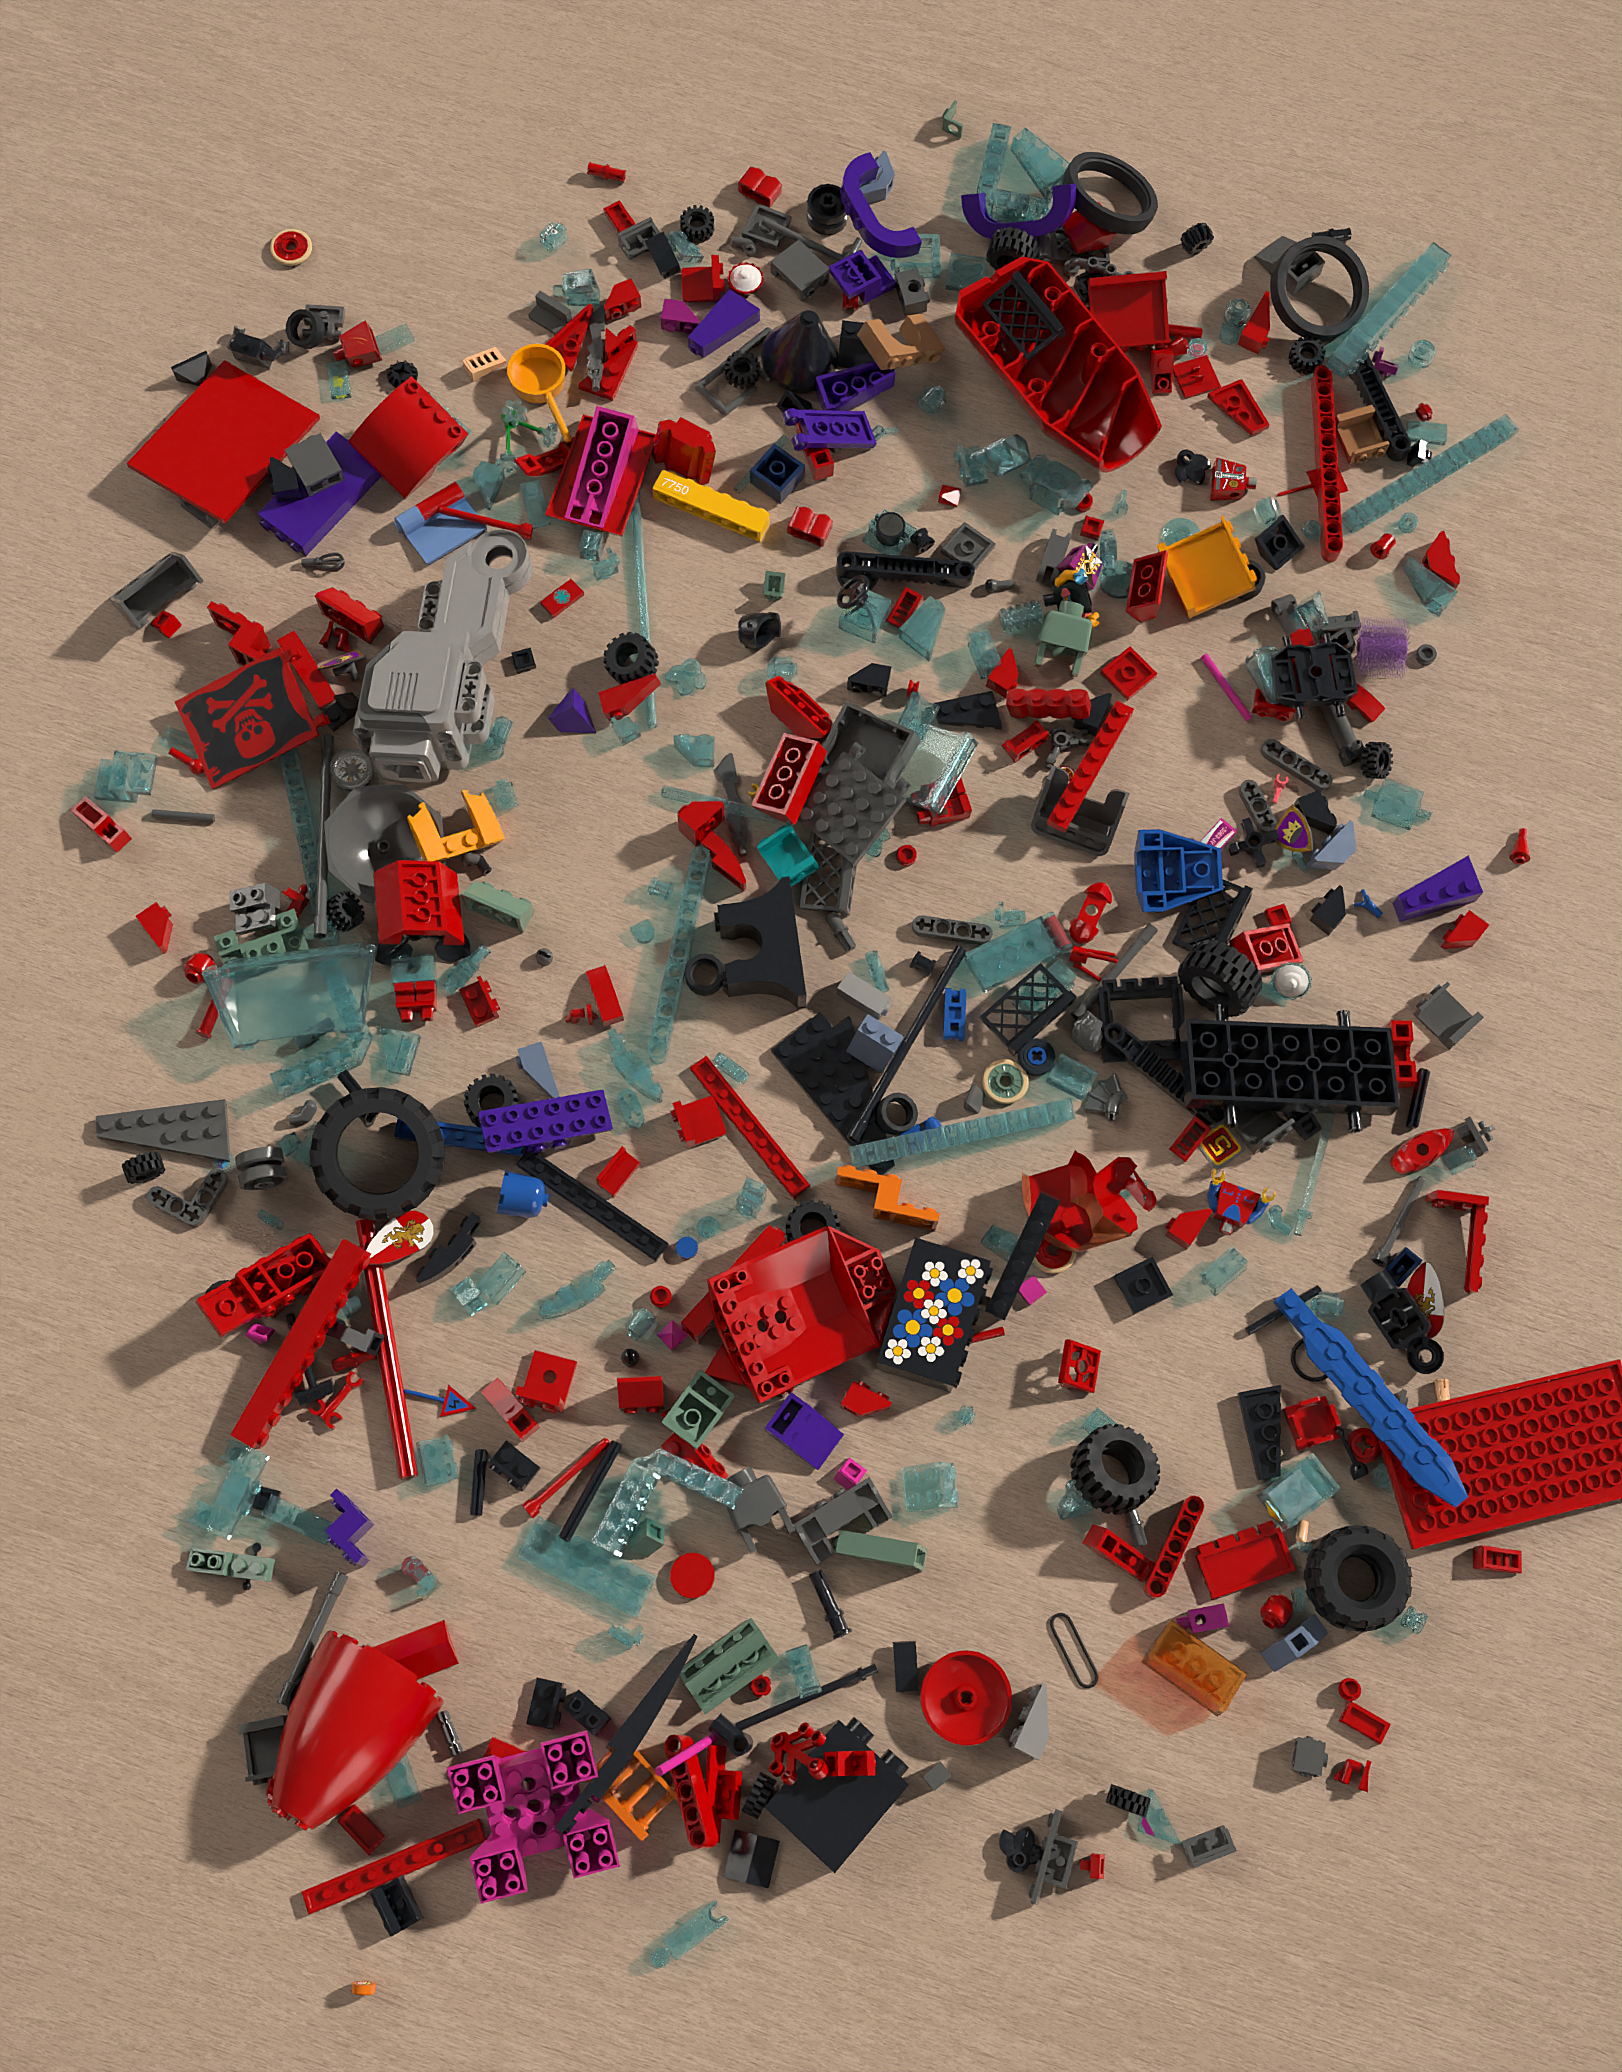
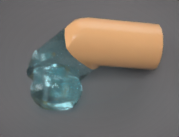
M1299 1520L1295 1536L1298 1550L1303 1555L1304 1553L1309 1555V1552L1314 1547L1313 1543L1306 1542L1309 1523Z

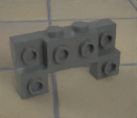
M870 1477L848 1491H845L843 1488L832 1495L834 1497L832 1501L828 1503L825 1500L813 1507L815 1509L814 1512L793 1524L816 1565L836 1553L827 1537L864 1514L873 1529L893 1517Z

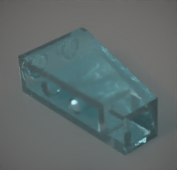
M1025 127L1012 139L1011 151L1041 195L1048 202L1053 197L1052 186L1062 185V178L1070 163Z

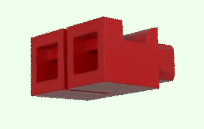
M435 981L415 982V985L413 982L394 983L396 1009L402 1023L413 1022L414 1012H420L421 1021H433L434 1011H437V986Z

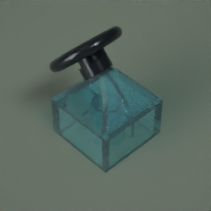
M857 575L849 579L841 587L837 595V605L843 609L839 617V629L875 644L891 612L892 600L869 591V579L864 575ZM858 582L855 586L848 589L851 585ZM843 596L849 597L847 603H843Z

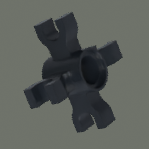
M1250 817L1243 819L1241 827L1246 836L1245 840L1229 844L1230 848H1228L1230 856L1245 851L1247 854L1253 855L1257 869L1265 867L1266 859L1261 848L1263 845L1278 842V832L1274 830L1262 835L1254 831ZM1256 840L1259 845L1251 846L1248 841Z

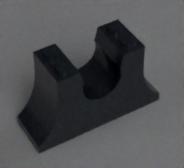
M790 876L781 877L779 882L770 891L757 898L743 902L717 905L718 912H714L715 930L720 932L721 939L736 940L738 938H749L757 942L761 947L759 953L753 958L746 960L738 959L725 964L726 971L722 972L723 990H728V997L767 994L783 998L792 1003L797 1009L806 1008L807 994Z

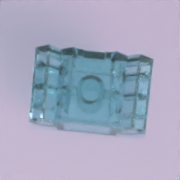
M1045 454L1036 455L1019 475L1029 488V499L1056 515L1065 511L1066 508H1076L1094 487L1089 479H1081L1076 471L1056 460L1050 461Z

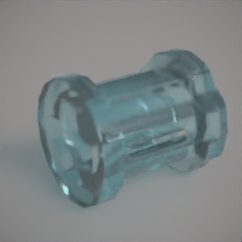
M653 877L647 893L650 895L653 893L668 901L674 884H667L659 881L657 877Z

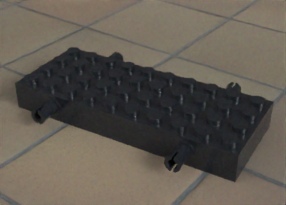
M1222 1004L1215 1006L1216 1020L1186 1019L1179 1028L1185 1108L1224 1110V1127L1229 1128V1125L1230 1128L1238 1127L1237 1110L1346 1114L1348 1115L1349 1132L1353 1133L1354 1129V1133H1358L1363 1130L1361 1115L1391 1116L1400 1107L1391 1028L1351 1026L1349 1010H1346V1014L1344 1010L1336 1012L1338 1026L1229 1021L1228 1006L1224 1004V1008H1222Z

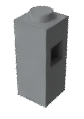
M849 971L837 987L838 996L877 1020L882 1015L886 1016L892 1007L890 1005L891 997Z

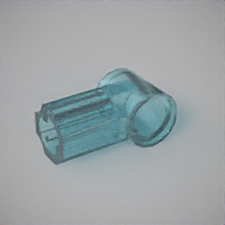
M496 717L488 740L485 742L487 756L494 760L500 759L504 755V747L513 727V722L506 717ZM494 745H497V746H498L497 748H490L491 746H494Z

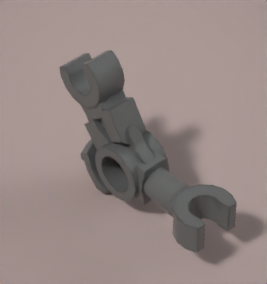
M1063 726L1051 730L1053 749L1044 767L1051 769L1059 753L1066 748L1077 747L1078 744L1083 747L1088 746L1090 739L1084 740L1082 736H1087L1088 730L1082 729L1076 734L1074 731L1065 733L1066 729Z

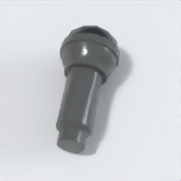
M991 578L985 582V589L988 592L1015 586V581L1011 580L997 581Z

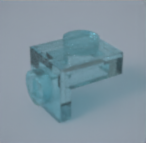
M610 547L606 549L608 559L592 565L596 581L608 579L612 575L619 573L618 564H620L617 553H613Z
M1467 1145L1442 1156L1452 1175L1476 1166L1475 1160L1478 1159L1473 1148L1468 1149Z

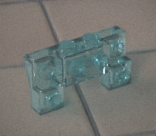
M230 1438L227 1440L229 1444L223 1456L220 1455L219 1459L231 1464L232 1467L213 1506L211 1507L198 1501L196 1504L198 1507L193 1517H189L188 1520L189 1523L228 1540L239 1519L248 1514L251 1508L250 1501L252 1496L259 1492L262 1484L260 1482V1475L270 1457Z

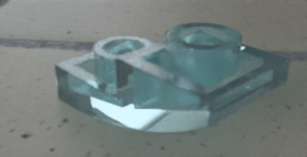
M807 1644L785 1651L800 1699L822 1692Z

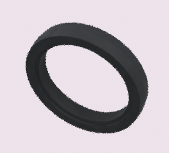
M1100 152L1078 154L1067 166L1062 178V185L1076 184L1075 209L1093 224L1110 232L1125 235L1140 233L1147 228L1156 214L1158 200L1150 183L1135 168L1114 156ZM1082 171H1096L1118 180L1139 200L1142 213L1136 216H1128L1103 207L1083 189L1078 179V173Z
M1313 236L1295 243L1279 258L1271 275L1270 294L1277 315L1292 332L1303 338L1308 336V339H1311V336L1315 337L1314 340L1319 339L1322 341L1344 334L1359 321L1368 303L1369 281L1362 261L1349 246L1331 237ZM1311 251L1327 253L1336 258L1347 270L1353 286V300L1348 314L1341 322L1329 326L1310 323L1303 319L1291 305L1286 290V277L1291 263L1298 255Z

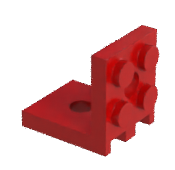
M535 1350L524 1387L517 1386L515 1392L521 1405L529 1408H534L536 1405L543 1408L544 1412L555 1414L556 1411L563 1413L578 1362ZM547 1372H554L556 1374V1379L553 1383H546L544 1381V1375Z

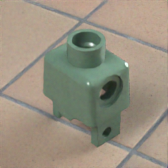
M1061 601L1059 611L1050 610L1047 613L1036 642L1038 650L1033 667L1039 668L1042 665L1045 649H1048L1052 656L1063 659L1068 655L1075 656L1070 676H1078L1082 658L1088 652L1092 621L1082 618L1083 605L1071 601Z

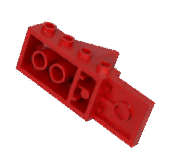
M310 1232L303 1237L296 1238L287 1246L278 1248L271 1255L260 1258L253 1265L242 1268L235 1274V1278L197 1298L195 1303L221 1338L254 1318L259 1319L263 1316H270L271 1319L277 1317L297 1296H305L313 1290L331 1258L327 1256L320 1243Z

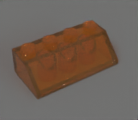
M1172 1619L1169 1620L1152 1643L1141 1661L1217 1717L1227 1710L1247 1675L1245 1671Z

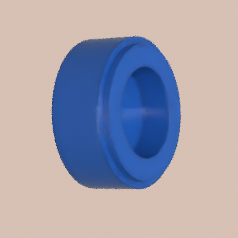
M691 1237L679 1239L676 1244L677 1254L683 1259L693 1258L698 1251L697 1242Z

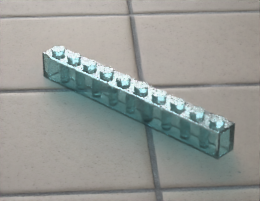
M1433 242L1337 347L1325 366L1343 379L1349 373L1352 375L1359 367L1358 363H1363L1369 356L1368 352H1373L1380 343L1379 340L1386 338L1390 332L1388 329H1394L1400 321L1399 317L1403 318L1408 313L1409 306L1413 307L1420 298L1419 295L1423 296L1430 287L1429 284L1433 285L1440 276L1439 273L1443 274L1450 265L1448 260L1451 254Z

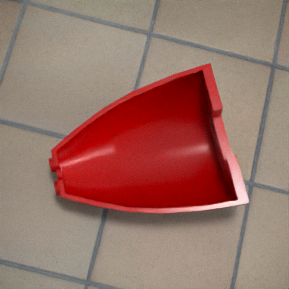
M331 1630L327 1631L322 1638L290 1705L280 1739L272 1798V1806L276 1808L274 1812L285 1819L288 1815L296 1819L294 1824L304 1831H307L308 1828L313 1830L373 1789L396 1767L417 1742L444 1704L442 1697L437 1696L436 1698L434 1696L436 1691L425 1682L419 1684L417 1682V1675L369 1645L358 1646L359 1642L348 1635L343 1634L337 1637L338 1633Z

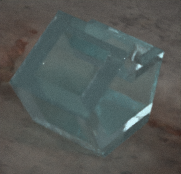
M293 1132L285 1135L276 1145L282 1148L283 1154L287 1157L298 1149L302 1141Z

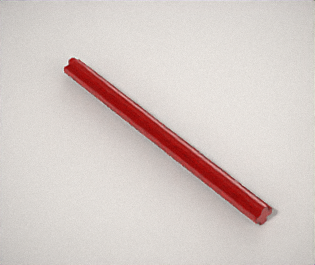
M360 1219L356 1221L359 1246L367 1250L370 1242L377 1235L375 1221ZM368 1264L364 1269L373 1328L374 1331L385 1335L378 1351V1358L399 1479H407L418 1476L383 1266Z

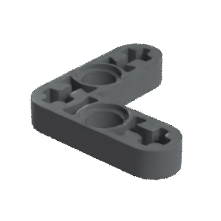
M221 1169L211 1170L191 1202L159 1186L152 1187L148 1191L147 1200L154 1207L192 1227H199L205 1222L227 1186L228 1176ZM220 1175L222 1181L215 1183L213 1177ZM210 1185L211 1187H213V1185H214V1188L216 1189V1192H214L212 1189L208 1188L207 1186ZM206 1192L211 1193V1201L202 1203L200 1200L201 1195ZM160 1193L167 1200L166 1204L159 1199L155 1201L153 1195ZM175 1201H179L182 1204L178 1212L171 1211V1204ZM186 1210L193 1214L197 1213L199 1219L192 1221V1218L185 1214Z

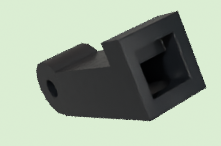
M337 1318L335 1324L326 1333L328 1336L375 1356L385 1335L368 1329L366 1334L346 1326L345 1321Z

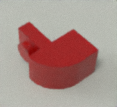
M874 1751L824 1752V1761L829 1765V1772L826 1776L875 1775L876 1760Z

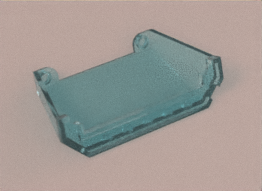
M357 942L232 959L226 961V964L220 968H217V965L207 967L202 972V975L234 1049L241 1048L242 1051L253 1049V1045H256L259 1041L340 1031V1033L346 1034L347 1037L358 1035L365 1025L376 950L375 945L368 944L366 948L363 947L362 943Z

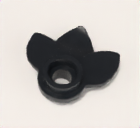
M1185 449L1177 455L1178 466L1175 469V475L1180 483L1189 478L1194 483L1202 485L1205 479L1204 470L1211 468V463L1204 455L1194 454L1192 451Z
M1029 1826L1021 1828L1015 1836L1007 1830H1002L1000 1834V1849L1007 1856L1006 1863L1009 1869L1016 1873H1021L1029 1865L1036 1864L1043 1855L1041 1846L1034 1845V1833ZM1016 1856H1019L1022 1859L1021 1864H1018L1016 1862Z

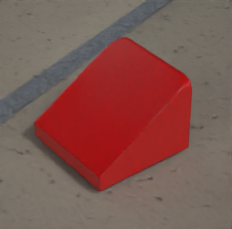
M163 610L150 625L165 637L171 638L182 624L173 614Z

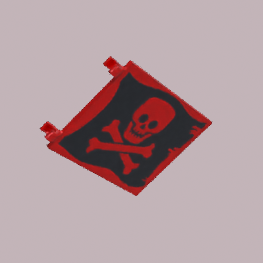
M279 647L175 701L213 790L320 736L317 729L331 723L328 715H324V713L312 719L291 671L289 662L302 657L299 649L296 650L295 647H292L284 653L282 648Z

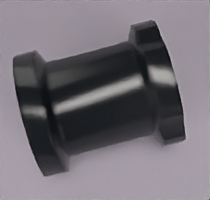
M918 951L909 967H915L928 977L937 961L924 957Z

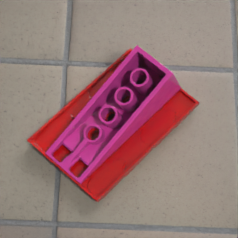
M596 406L593 417L583 414L545 515L556 520L566 521L622 537L653 454L656 434L639 430L635 416Z

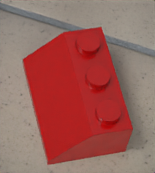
M1166 550L1136 558L1133 561L1126 613L1139 622L1155 619L1161 603L1168 551Z
M331 587L317 592L315 595L322 615L369 644L373 642L384 628L382 616L377 611H370L361 601H354L343 590L338 591Z

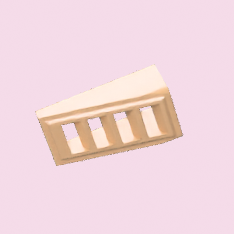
M494 347L462 360L463 368L472 380L476 381L504 365L506 360L498 349ZM494 354L498 358L496 361L492 357Z

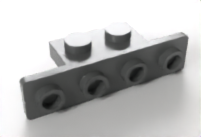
M1055 1809V1812L1049 1815L1047 1827H1050L1048 1837L1044 1836L1041 1850L1044 1851L1043 1858L1037 1861L1035 1874H1038L1036 1884L1032 1883L1030 1887L1029 1898H1032L1031 1904L1034 1905L1039 1903L1044 1882L1067 1889L1079 1843L1078 1841L1056 1835L1062 1811Z

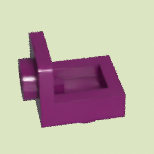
M1380 347L1379 351L1374 352L1371 360L1374 363L1375 369L1380 370L1379 373L1385 376L1396 375L1398 364L1381 359L1384 348Z

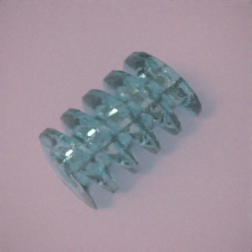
M1031 600L1029 604L1024 602L1022 606L1016 604L1014 608L1009 606L1007 610L1004 608L1000 609L999 618L1004 631L1008 627L1009 631L1013 632V626L1015 625L1020 630L1021 623H1023L1025 628H1028V621L1035 626L1036 619H1038L1040 624H1042L1043 611L1039 601Z

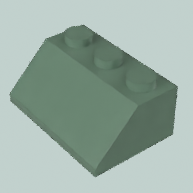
M475 881L462 894L467 909L524 933L534 913L533 906L529 900L522 897L520 899L513 897L509 891L504 889L499 891L485 881L482 883Z

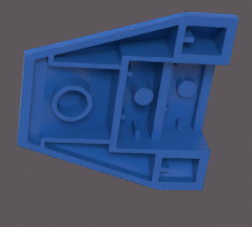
M1160 829L1138 830L1134 851L1136 896L1142 912H1164L1223 890L1221 848Z

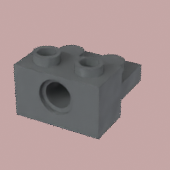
M261 883L230 891V911L235 913L237 934L244 935L276 927L275 911L280 910L279 889L267 883Z

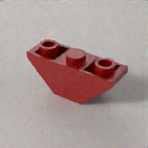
M1441 531L1421 562L1426 579L1449 593H1454L1460 584V575L1455 569V557L1450 552V540L1446 538L1445 531Z

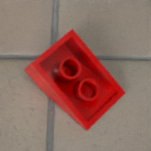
M1290 924L1244 931L1229 940L1231 947L1238 949V952L1246 955L1247 959L1255 964V968L1259 970L1260 976L1277 971L1286 965H1296L1304 962Z

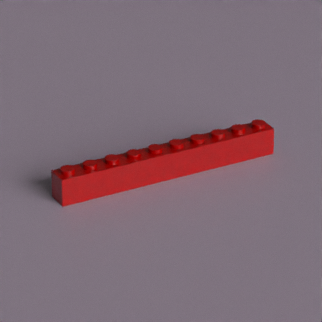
M344 1238L342 1239L231 1432V1436L256 1449H260L261 1446L263 1447L267 1443L269 1432L279 1422L281 1418L280 1413L283 1408L290 1403L293 1390L302 1382L305 1369L313 1363L317 1348L323 1345L326 1339L325 1334L335 1324L337 1313L340 1308L346 1305L348 1301L347 1296L351 1289H354L358 1284L359 1275L370 1262L369 1257L372 1253Z

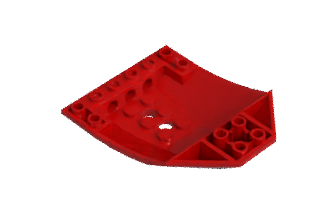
M825 1226L707 1279L716 1328L732 1365L758 1403H762L818 1374L880 1347L896 1293L895 1285L880 1250L830 1226ZM777 1311L783 1312L785 1316L783 1323L776 1321L775 1314ZM759 1320H762L765 1324L763 1332L759 1331L757 1327Z

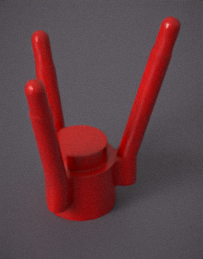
M1075 945L1069 959L1070 962L1074 963V968L1080 969L1098 982L1102 979L1081 964H1086L1088 957L1113 963L1118 962L1117 959L1111 958L1116 956L1115 953L1087 949Z

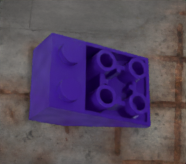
M790 1392L764 1428L766 1433L816 1470L820 1469L844 1436L840 1430L792 1392Z

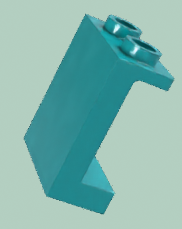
M791 824L779 827L776 833L770 837L763 838L756 846L778 880L781 877L790 876L791 887L820 868Z

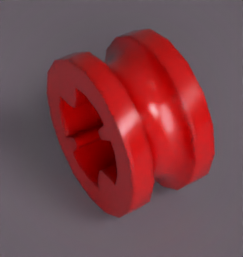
M912 680L909 681L907 698L912 696L913 699H916L919 681L913 683Z

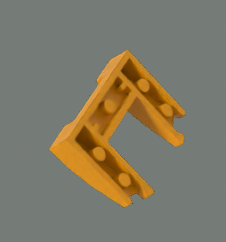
M468 790L461 791L474 828L440 838L424 802L418 806L420 811L414 817L411 815L407 817L423 861H443L500 843L505 839L484 793L476 796L468 794Z

